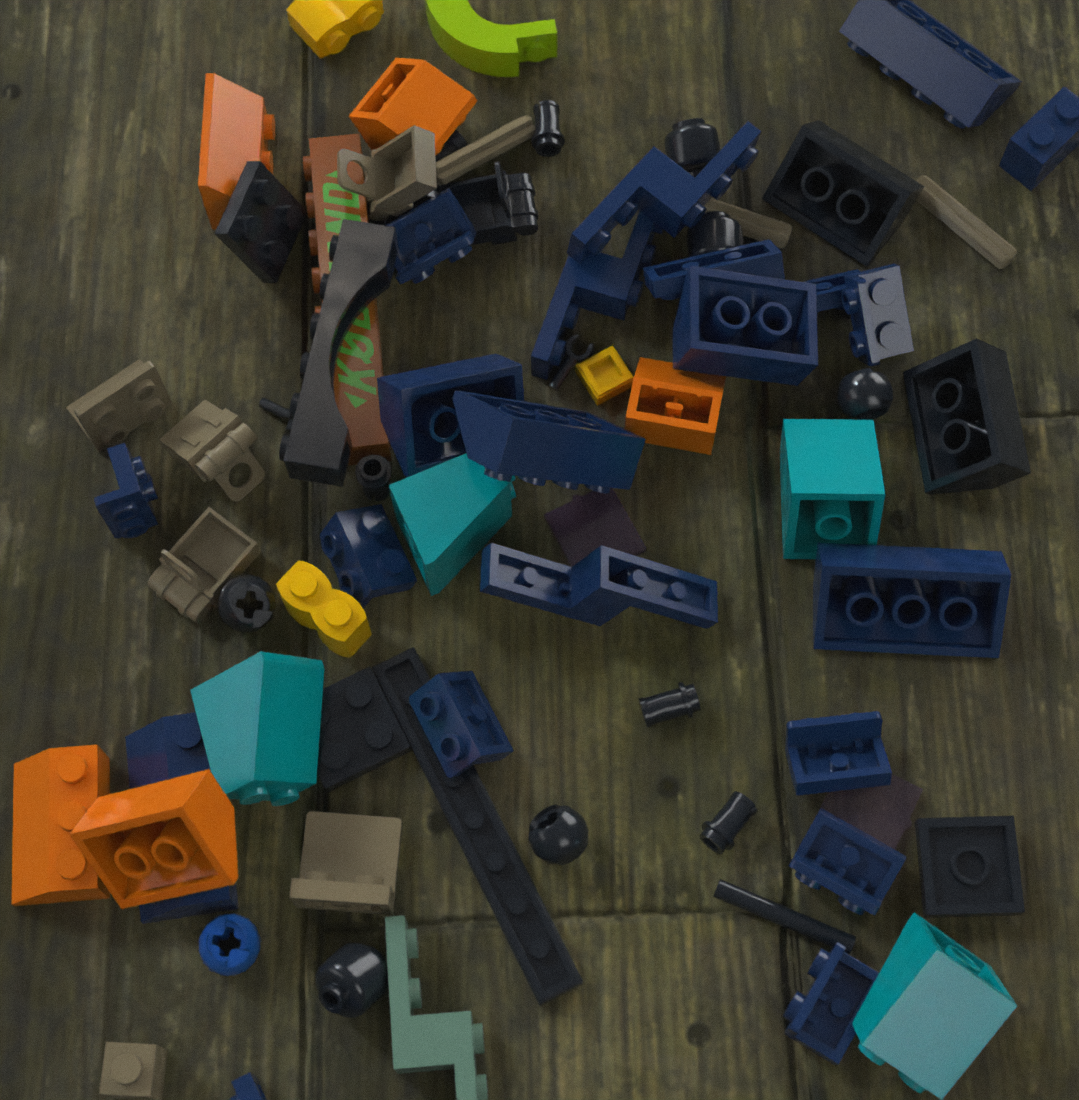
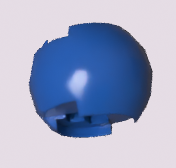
M223 914L212 919L206 924L199 937V954L203 964L211 972L221 976H235L246 971L256 961L260 952V935L256 926L247 917L239 914ZM230 933H234V937L241 943L239 949H231L229 956H225V952L218 944L220 940H228Z

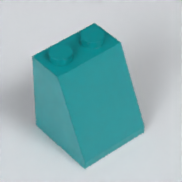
M783 419L779 452L783 559H816L817 542L877 545L885 500V488L874 420Z
M467 453L389 485L397 523L431 596L440 593L512 517L511 499L516 498L512 481L516 480L515 476H512L510 482L486 476L484 474L485 467L468 459Z
M260 651L190 690L211 773L228 799H239L242 805L260 801H271L272 806H282L300 798L299 792L316 784L325 671L322 660Z
M914 912L904 926L852 1025L860 1040L858 1047L866 1057L880 1066H883L885 1062L889 1063L899 1070V1077L913 1090L922 1093L927 1089L942 1100L1015 1010L1017 1004L989 964Z

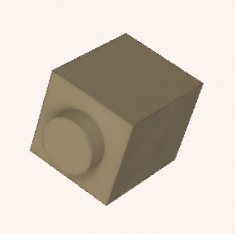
M106 1042L99 1094L111 1099L162 1100L168 1051L156 1044Z

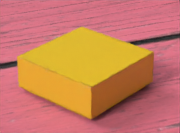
M613 345L575 365L576 374L597 406L632 388L634 376Z

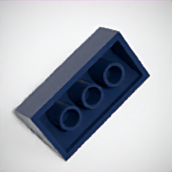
M858 0L839 30L840 33L849 39L847 45L852 50L865 57H868L869 54L881 62L879 69L884 74L897 81L901 78L913 86L911 93L915 97L930 105L935 102L945 110L943 116L950 123L961 129H964L966 126L968 128L981 126L1022 83L1020 79L911 0Z
M455 390L453 403L467 457L484 466V474L486 476L510 482L512 476H518L519 479L539 486H545L546 480H552V483L572 490H578L579 484H584L588 489L609 494L611 488L630 490L646 440L645 438L587 411Z
M817 542L813 581V648L821 650L999 658L1011 582V572L1002 551Z
M196 712L162 717L125 736L130 789L207 769L211 771ZM236 883L231 886L139 905L142 924L239 909Z

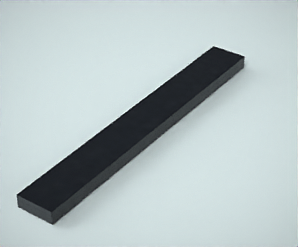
M412 647L373 666V672L539 1006L583 985V980L474 765L459 776L448 778L409 702V696L430 680L415 648Z

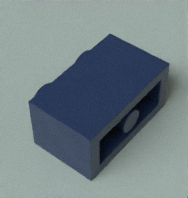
M1064 86L1009 139L999 167L1032 191L1079 145V97Z

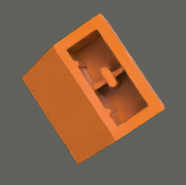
M396 57L351 112L349 118L371 150L378 149L414 125L434 132L436 156L441 152L443 145L455 129L465 121L466 115L477 103V99L474 94L426 60Z
M640 357L633 378L625 417V429L645 438V443L711 455L726 376L673 369L672 362Z

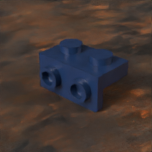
M450 188L386 225L396 228L399 248L395 268L398 271L395 277L400 285L410 279L414 284L419 283L435 272L434 265L448 258L450 263L455 262L472 250L470 244L474 242L477 232Z
M122 443L107 448L120 489L94 498V502L114 538H134L147 532L148 528L158 525L151 501L158 499V494L150 473L147 474L141 456L133 458L126 444Z
M382 504L336 512L320 533L322 550L330 559L336 572L340 590L355 598L363 609L372 598L410 590L417 582V578Z
M879 711L805 718L787 722L785 754L796 796L891 785L892 771L881 738L883 720Z
M820 808L789 866L796 870L795 877L807 886L817 890L824 886L838 894V902L850 911L860 915L867 911L872 915H876L907 856L825 809Z
M839 942L833 946L830 952L822 948L820 949L807 972L809 976L814 978L813 983L806 995L799 991L796 992L783 1015V1018L790 1021L784 1032L786 1036L835 1066L840 1063L856 1033L852 1022L879 974L869 966L845 953L846 947Z

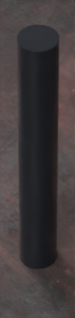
M722 879L719 880L713 897L832 948L839 942L846 947L844 952L849 955L854 946L856 936Z

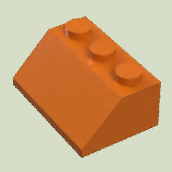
M206 73L198 188L212 230H216L247 161H261L273 174L272 151H268V140H275V118L273 114H267L263 97L215 73Z
M98 744L49 748L14 763L13 906L110 899V892L69 835L96 799L110 794V758Z
M209 769L98 797L69 834L121 909L231 886L238 879L235 809Z

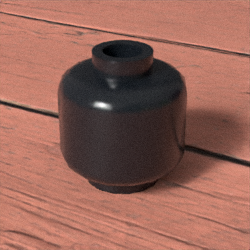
M702 118L686 119L675 123L672 126L673 131L668 133L664 139L667 157L693 177H696L721 150L716 128L705 124V120Z
M721 211L706 212L700 221L692 229L688 228L687 231L688 257L744 245L743 231L739 222Z
M348 943L340 947L320 965L315 975L316 989L323 1007L331 1013L347 1018H356L368 1011L384 995L389 986L388 965L383 955L374 947L360 943Z

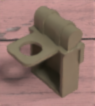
M414 125L378 149L371 150V157L348 149H341L337 153V179L340 187L366 197L368 217L371 220L384 221L390 215L400 216L413 208V202L437 188L435 133ZM350 161L362 167L365 173V182L363 184H357L349 177L347 164Z
M203 400L159 439L173 459L198 475L202 482L207 480L211 482L215 479L228 498L234 502L242 500L265 477L264 469L249 450V447L258 439L255 433L241 421L238 415L226 408L221 410L207 400ZM238 463L248 464L250 468L249 479L241 486H232L229 482L230 470Z
M208 507L169 552L165 549L160 552L162 555L159 559L161 565L150 576L147 586L154 590L156 596L160 599L167 600L179 609L178 611L181 615L189 617L196 623H200L208 615L211 606L215 609L218 608V598L225 584L229 580L242 575L261 553V550L256 541Z

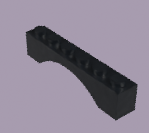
M343 219L340 234L332 236L329 260L333 262L330 274H323L319 290L320 300H323L320 313H313L310 323V339H313L310 353L304 352L300 364V379L304 380L301 392L294 393L291 399L289 413L290 419L293 420L290 434L283 435L280 444L279 459L284 461L289 478L340 487L344 485L353 445L348 426L335 402L334 377L336 361L344 338L356 318L376 297L390 287L399 250L395 227Z

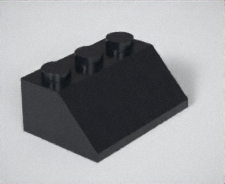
M820 120L802 125L762 199L865 266H869L902 225L925 186Z
M976 338L903 372L925 493L933 495L993 489L1031 474L1006 351Z

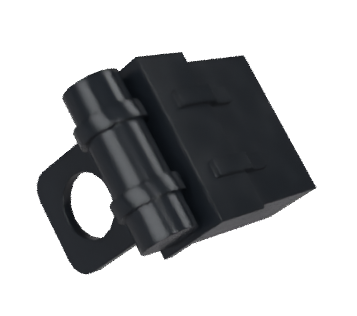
M500 161L495 162L496 174L439 186L440 193L450 188L477 233L474 242L470 245L492 242V245L518 241L517 233L527 236L538 231L537 221L539 215L534 201L536 192L534 185H532L530 174L517 173L507 175L503 171Z

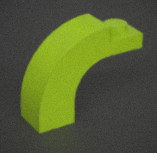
M425 0L429 28L435 41L451 59L469 70L489 76L518 77L519 62H541L548 58L557 57L555 19L502 25L483 19L472 9L468 0Z

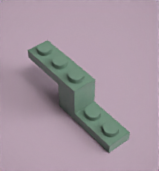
M405 915L385 917L394 1071L397 1074L455 1069L457 1100H488L486 1074L477 1075L475 1055L485 1054L483 1023L473 1024L471 1011L414 1015L413 1009L422 1008L420 978H411L410 959L419 958L417 928L408 929Z

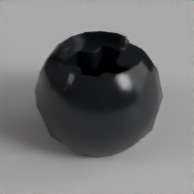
M870 368L861 369L846 375L841 379L837 390V403L843 414L858 420H872L884 415L889 411L893 401V387L887 376L881 372H873Z
M251 574L239 575L229 580L221 589L218 598V611L223 622L231 629L242 633L256 632L265 627L273 618L276 609L275 594L271 586L261 577ZM250 591V598L257 600L258 604L257 608L249 609L248 616H244V610L236 607L237 599L245 598L246 592Z
M555 804L543 809L533 818L529 824L528 841L534 854L547 864L566 865L577 859L586 849L589 829L583 816L570 806Z

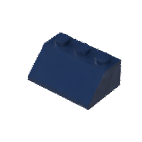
M690 266L687 269L673 326V369L798 386L818 366L816 284Z
M498 354L377 378L381 423L406 477L413 476L466 453L453 403L455 390L524 401L522 364Z

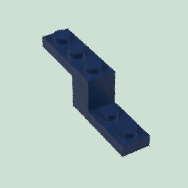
M747 121L696 177H693L654 146L571 233L567 255L579 264L590 253L597 256L610 241L612 236L610 232L618 224L625 226L633 218L637 210L641 211L674 238L685 226L692 229L705 214L707 208L704 206L712 197L715 200H719L729 189L733 182V179L730 177L738 169L745 172L754 162L759 153L755 146L761 131Z
M639 211L623 258L601 252L597 256L590 253L579 264L568 255L531 354L532 376L548 380L553 365L561 366L566 352L567 342L563 341L566 329L575 328L581 308L624 321L629 306L637 307L644 282L639 281L642 269L652 266L657 246L652 245L655 233L662 235L664 229L641 211Z
M770 239L643 268L645 285L654 298L673 300L681 297L687 269L690 266L785 279L782 252ZM858 269L804 281L805 283L816 284L817 314L820 311L833 308L844 310L841 299V291L846 288L844 276L860 272Z
M490 543L482 550L480 592L597 626H602L630 606L705 629L718 623L717 581L603 545L572 567L494 543Z

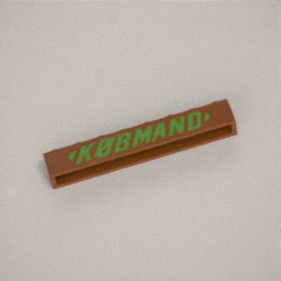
M360 133L309 138L310 156H303L305 181H312L313 192L306 193L308 218H315L316 229L309 230L311 255H318L319 267L312 268L315 294H319L323 274H330L333 262L329 260L330 242L333 235L340 234L343 219L370 223L366 197L342 189L337 179L338 151L348 149L363 155ZM350 161L347 164L349 177L353 182L363 184L365 182V173L362 167ZM377 297L354 321L344 338L336 361L334 377L335 402L348 426L353 445L348 465H357L363 457L368 455H380L387 461H392L390 441L380 419L377 378L383 377L384 371ZM315 306V312L320 313L322 306Z

